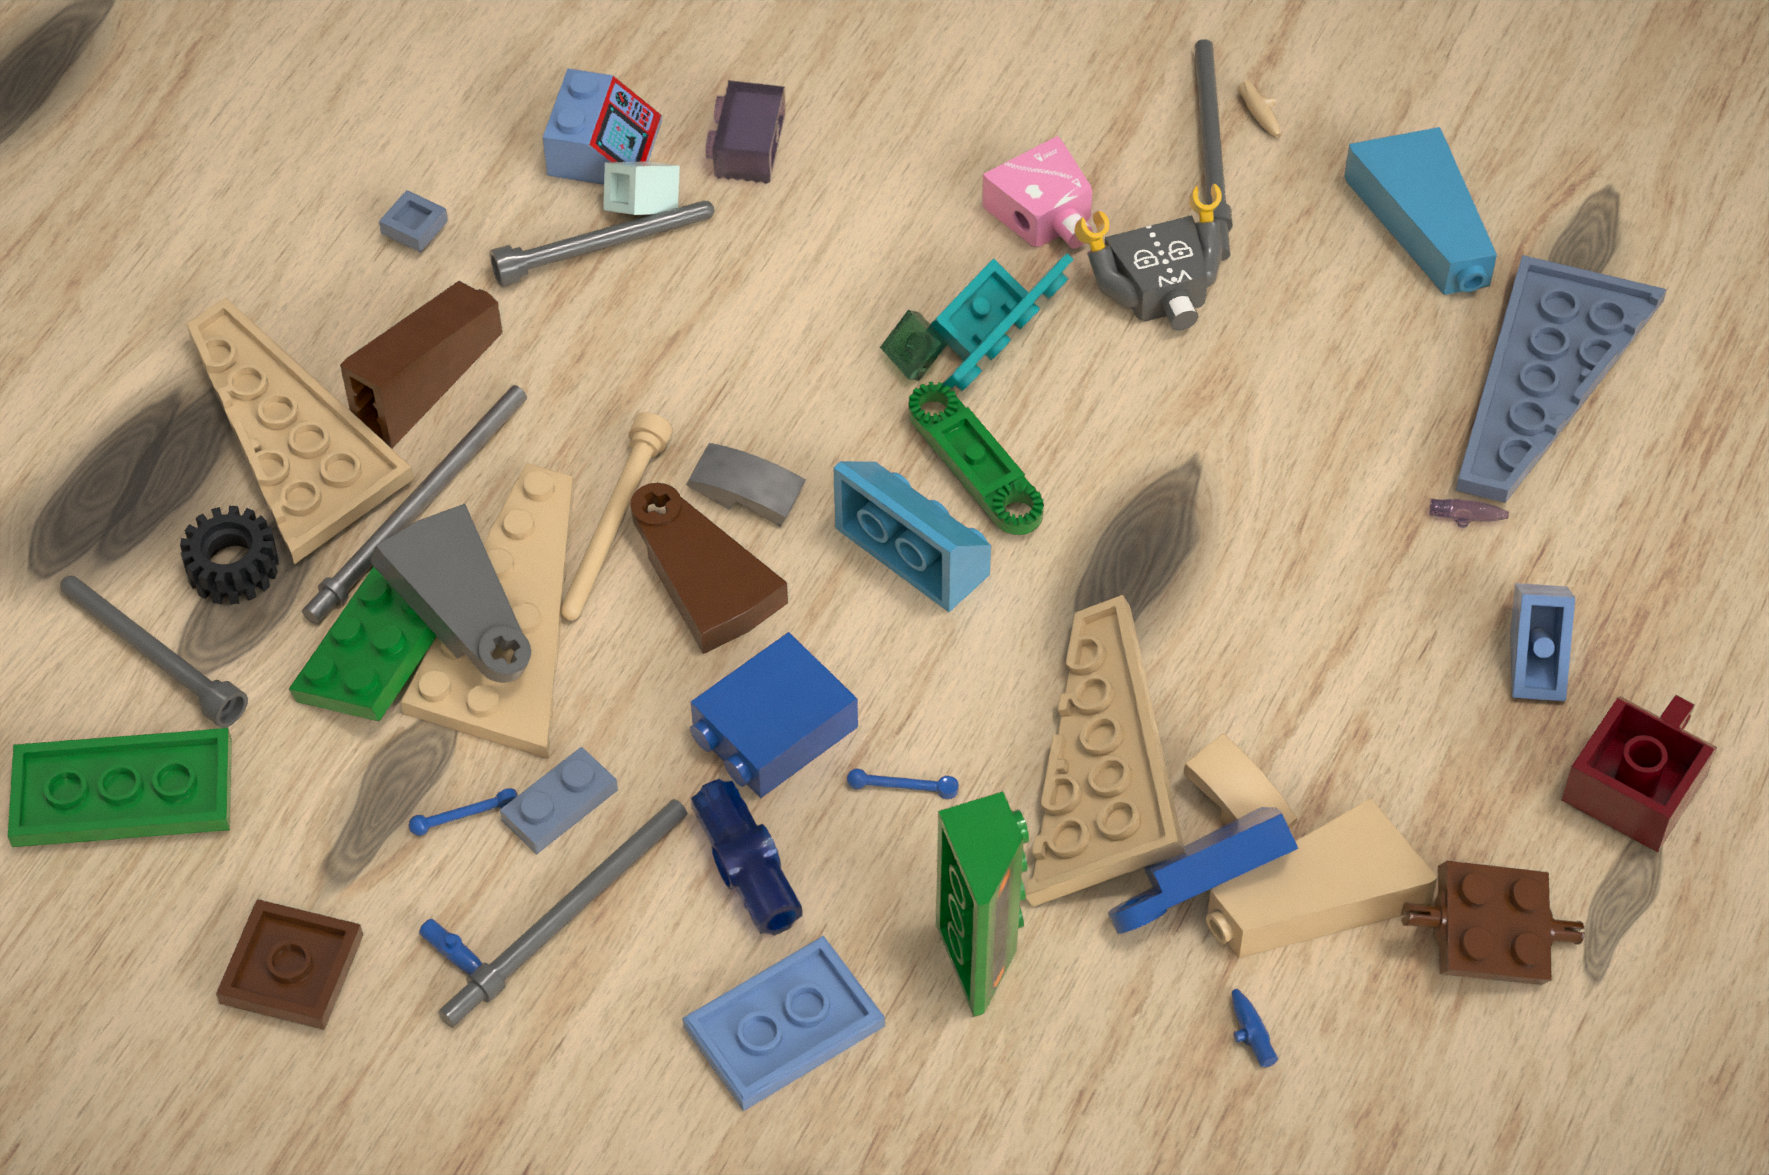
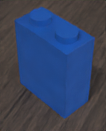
M790 632L780 637L690 702L692 714L690 731L697 744L706 752L713 750L724 761L725 768L730 777L741 787L747 784L760 798L764 797L858 728V698Z

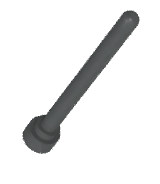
M700 201L522 251L521 247L512 249L510 245L491 249L489 254L492 269L500 287L520 282L521 277L528 275V270L707 220L713 216L714 206L709 201Z
M66 576L62 579L60 588L67 597L199 698V705L202 707V714L220 728H227L243 715L248 704V697L242 690L229 681L221 682L220 680L211 681L77 577Z

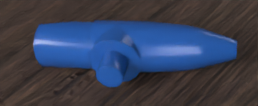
M428 919L420 927L419 934L465 973L470 975L482 964L480 959L462 943V939L458 935L449 933L434 919Z
M1234 989L1231 992L1233 1008L1240 1025V1030L1233 1033L1235 1041L1237 1043L1244 1041L1246 1045L1251 1046L1261 1067L1274 1065L1278 1061V1057L1270 1043V1035L1261 1017L1250 1000L1239 989Z

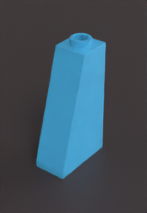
M1436 127L1349 144L1344 173L1347 183L1444 295L1462 291L1472 292L1490 286L1497 254L1441 128Z

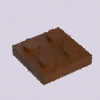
M256 899L216 992L219 1004L325 1030L362 940L361 924Z

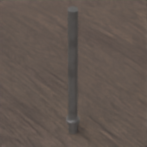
M512 385L332 578L325 577L318 585L319 592L302 609L306 619L313 624H318L335 605L341 607L349 598L347 592L372 566L370 561L376 545L408 527L525 402L527 395L520 387Z

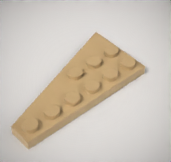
M226 297L186 323L190 338L294 564L414 479L412 467Z
M526 463L483 544L522 633L526 636L531 646V657L524 673L518 679L511 682L499 683L486 678L466 655L457 659L443 642L436 637L401 700L403 714L549 759V734L551 718L553 717V692L558 665L562 622L561 606L563 603V587L566 580L568 538H570L574 496L573 476ZM498 644L495 645L496 648L492 655L493 659L504 658L510 664L514 651L511 648L502 650Z
M1123 595L1075 612L1066 659V666L1069 669L1066 692L1060 694L1058 712L1061 715L1058 734H1053L1041 800V807L1044 809L1041 834L1035 836L1032 851L1033 856L1036 858L1033 879H1027L1025 890L1026 899L1032 907L1185 853L1130 605Z

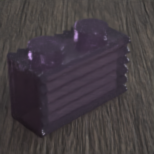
M728 80L725 96L718 95L715 102L714 122L718 124V129L716 131L709 130L706 140V158L713 159L714 176L718 179L722 177L728 180L734 178L737 181L743 179L746 182L753 180L755 183L762 181L767 184L770 182L786 114L785 86Z

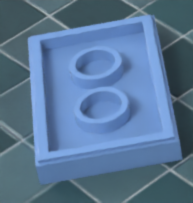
M824 935L682 1018L684 1029L743 1111L885 1027L884 1015Z

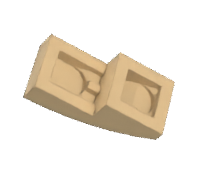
M1224 733L1185 763L1184 775L1221 808L1220 821L1225 825L1260 807L1278 808L1283 814L1289 829L1296 824V815L1278 790L1255 763Z

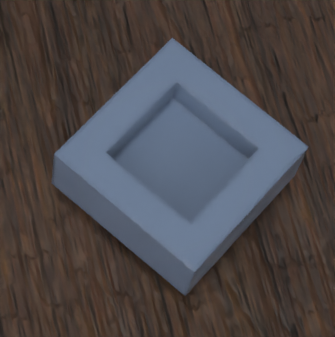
M406 190L379 220L381 234L421 252L448 222L446 208Z

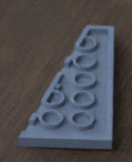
M1522 255L1459 474L1456 491L1506 503L1664 301L1667 289Z

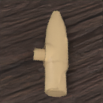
M1251 81L1242 82L1237 90L1245 100L1246 107L1267 132L1279 138L1282 135L1279 122L1271 107L1276 105L1275 98H1267L1265 95H1260Z

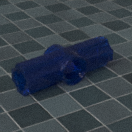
M716 779L703 785L700 791L691 797V807L711 843L712 855L725 885L729 889H736L760 934L770 933L774 936L790 929L793 923L803 916L802 905L781 869L780 856L768 829L764 824H756L733 781L726 782Z

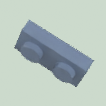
M581 746L501 808V820L534 853L538 854L617 792V779Z

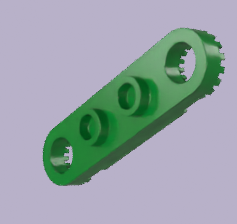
M929 382V385L926 386L923 383L920 384V388L913 389L908 402V415L911 423L997 527L1012 535H1024L1036 530L1043 520L1044 502L1040 491L1037 492L1036 488L1025 478V473L970 408H966L956 396L955 391H951V387L948 385L944 387L943 383L938 382V385H933V382ZM928 402H939L946 408L944 413L941 411L938 416L936 413L930 416L929 412L925 414L924 410L921 411V406ZM1014 502H1021L1027 504L1032 510L1029 511V514L1025 513L1024 517L1019 515L1018 518H1015L1016 515L1012 514L1010 516V512H1006L1005 507Z

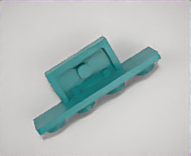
M1068 253L1057 261L1029 291L993 258L930 323L929 327L963 360L942 382L944 387L948 385L952 389L956 386L961 392L966 389L982 372L976 363L984 355L992 360L1012 340L1005 332L1013 324L1020 330L1040 310L1034 303L1041 294L1049 299L1069 279L1063 271L1074 260Z

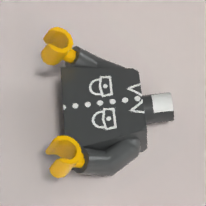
M1216 184L1211 186L1213 200L1210 205H1205L1199 201L1197 186L1192 190L1189 196V204L1192 210L1199 214L1200 222L1195 223L1192 215L1107 236L1105 237V243L1102 237L1109 230V219L1102 211H1096L1093 214V222L1096 225L1097 233L1089 231L1084 217H1081L1075 224V236L1082 243L1089 244L1091 251L1087 255L1100 291L1122 306L1130 307L1139 320L1146 322L1166 316L1174 330H1185L1193 326L1199 317L1196 308H1200L1205 304L1206 290L1215 283L1222 259L1219 220H1214L1213 210L1221 201L1222 193L1220 188Z

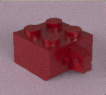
M1678 695L1673 697L1660 717L1620 696L1615 700L1572 764L1562 801L1648 848L1659 852L1708 776L1718 747L1684 730L1690 721V713L1693 711L1695 704Z

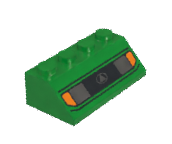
M1003 791L938 811L936 927L973 1017L985 1013L1017 952L1018 929L1024 927L1020 901L1026 899V893L1021 873L1028 870L1023 844L1029 843V832L1023 814L1020 810H1011Z

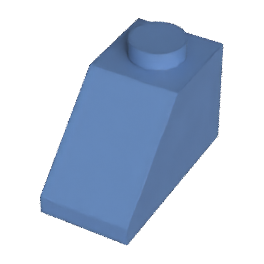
M1515 583L1510 631L1511 689L1513 698L1566 701L1575 596L1567 586Z

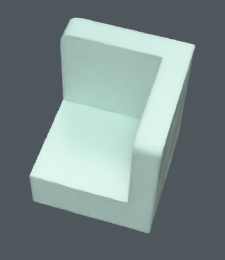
M605 162L603 210L643 215L657 214L678 208L680 166L655 162Z

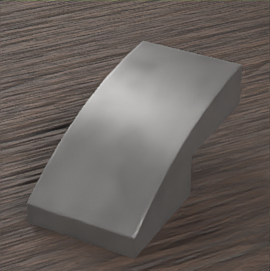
M709 443L686 485L729 510L735 502H738L776 525L781 526L806 479L750 453Z

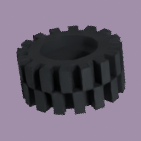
M229 506L228 514L223 515L220 507L211 509L213 515L211 519H207L202 513L195 518L198 528L189 524L185 529L186 538H181L180 542L182 551L180 554L192 589L197 588L198 595L204 599L211 594L213 603L222 604L224 596H228L231 605L240 604L238 595L246 594L248 601L256 598V587L265 592L270 587L268 577L276 578L278 573L276 565H279L271 527H268L266 519L262 515L256 519L254 510L246 508L243 515H240L238 506ZM241 546L249 549L245 557L234 563L217 564L211 562V557L223 548Z

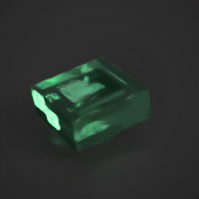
M907 310L880 348L908 379L920 381L948 343L920 312Z

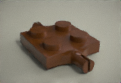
M1445 861L1438 865V894L1434 905L1406 902L1401 911V915H1407L1401 918L1404 926L1433 928L1439 946L1440 975L1543 985L1552 981L1551 946L1553 941L1580 945L1585 936V932H1579L1585 929L1582 921H1567L1553 918L1550 909L1549 872Z

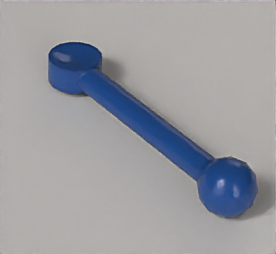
M859 768L851 770L847 775V783L853 789H862L865 785L934 791L943 799H952L958 794L959 788L957 779L952 776H943L938 781L867 775Z
M513 788L504 789L494 798L430 817L415 815L409 821V830L416 836H422L428 832L430 827L494 808H503L518 796L517 791Z

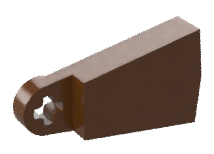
M650 483L640 487L633 494L630 503L632 521L647 546L648 559L703 654L750 632L788 604L787 582L684 500L675 488L665 483ZM654 503L658 508L665 506L666 513L661 515L656 511L648 513V505Z

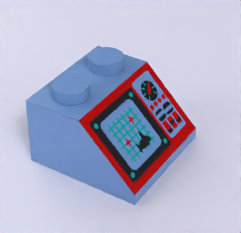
M567 68L543 135L547 176L604 185L605 162H649L662 123V115L613 75Z

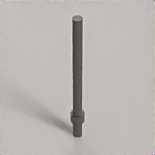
M1202 39L1195 43V59L1207 205L1212 204L1211 186L1216 184L1220 188L1222 196L1219 205L1213 210L1214 220H1219L1221 261H1224L1230 257L1229 231L1233 227L1232 210L1226 203L1213 43L1210 40Z
M672 799L490 964L484 962L466 978L468 984L438 1010L440 1018L449 1027L453 1028L480 1002H490L506 987L504 981L687 816L685 807L678 800Z

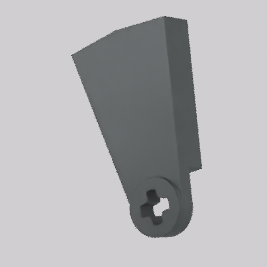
M466 504L420 519L376 545L370 563L457 659L466 655L486 678L499 683L514 681L524 673L531 657L530 643L522 633ZM498 644L502 650L511 648L514 651L510 664L504 658L493 659L492 655L496 648L495 645Z

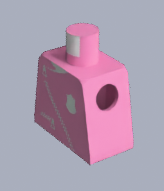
M1058 136L983 174L982 206L1031 246L1041 247L1061 236L1071 248L1081 247L1085 243L1078 240L1074 232L1075 224L1081 217H1084L1087 228L1093 233L1092 227L1087 223L1091 217V185Z

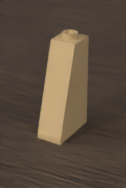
M1369 798L1295 841L1299 849L1213 888L1210 891L1206 922L1215 939L1221 944L1227 943L1238 958L1402 916V907L1406 902L1431 905L1438 877L1373 799Z

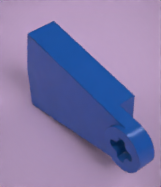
M1260 807L1184 846L1185 853L1143 867L1152 884V888L1117 905L1108 912V915L1117 934L1132 931L1159 918L1167 912V908L1299 848L1283 814L1278 808Z

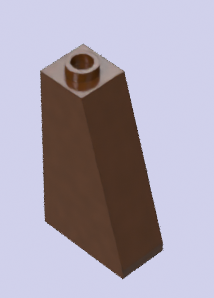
M458 281L347 357L340 364L349 410L393 449L503 333L498 301L485 290H476Z

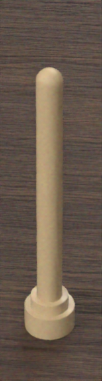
M642 412L635 417L628 433L632 451L562 603L561 615L565 620L574 621L580 616L650 458L656 457L658 453L663 452L667 447L673 433V428L666 419L657 414Z

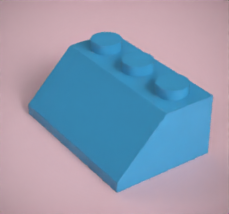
M840 461L833 467L835 529L946 611H952L990 575L991 545L983 534L974 528L965 527L950 516L947 509L936 500H928L914 490L901 474L891 473L877 462Z

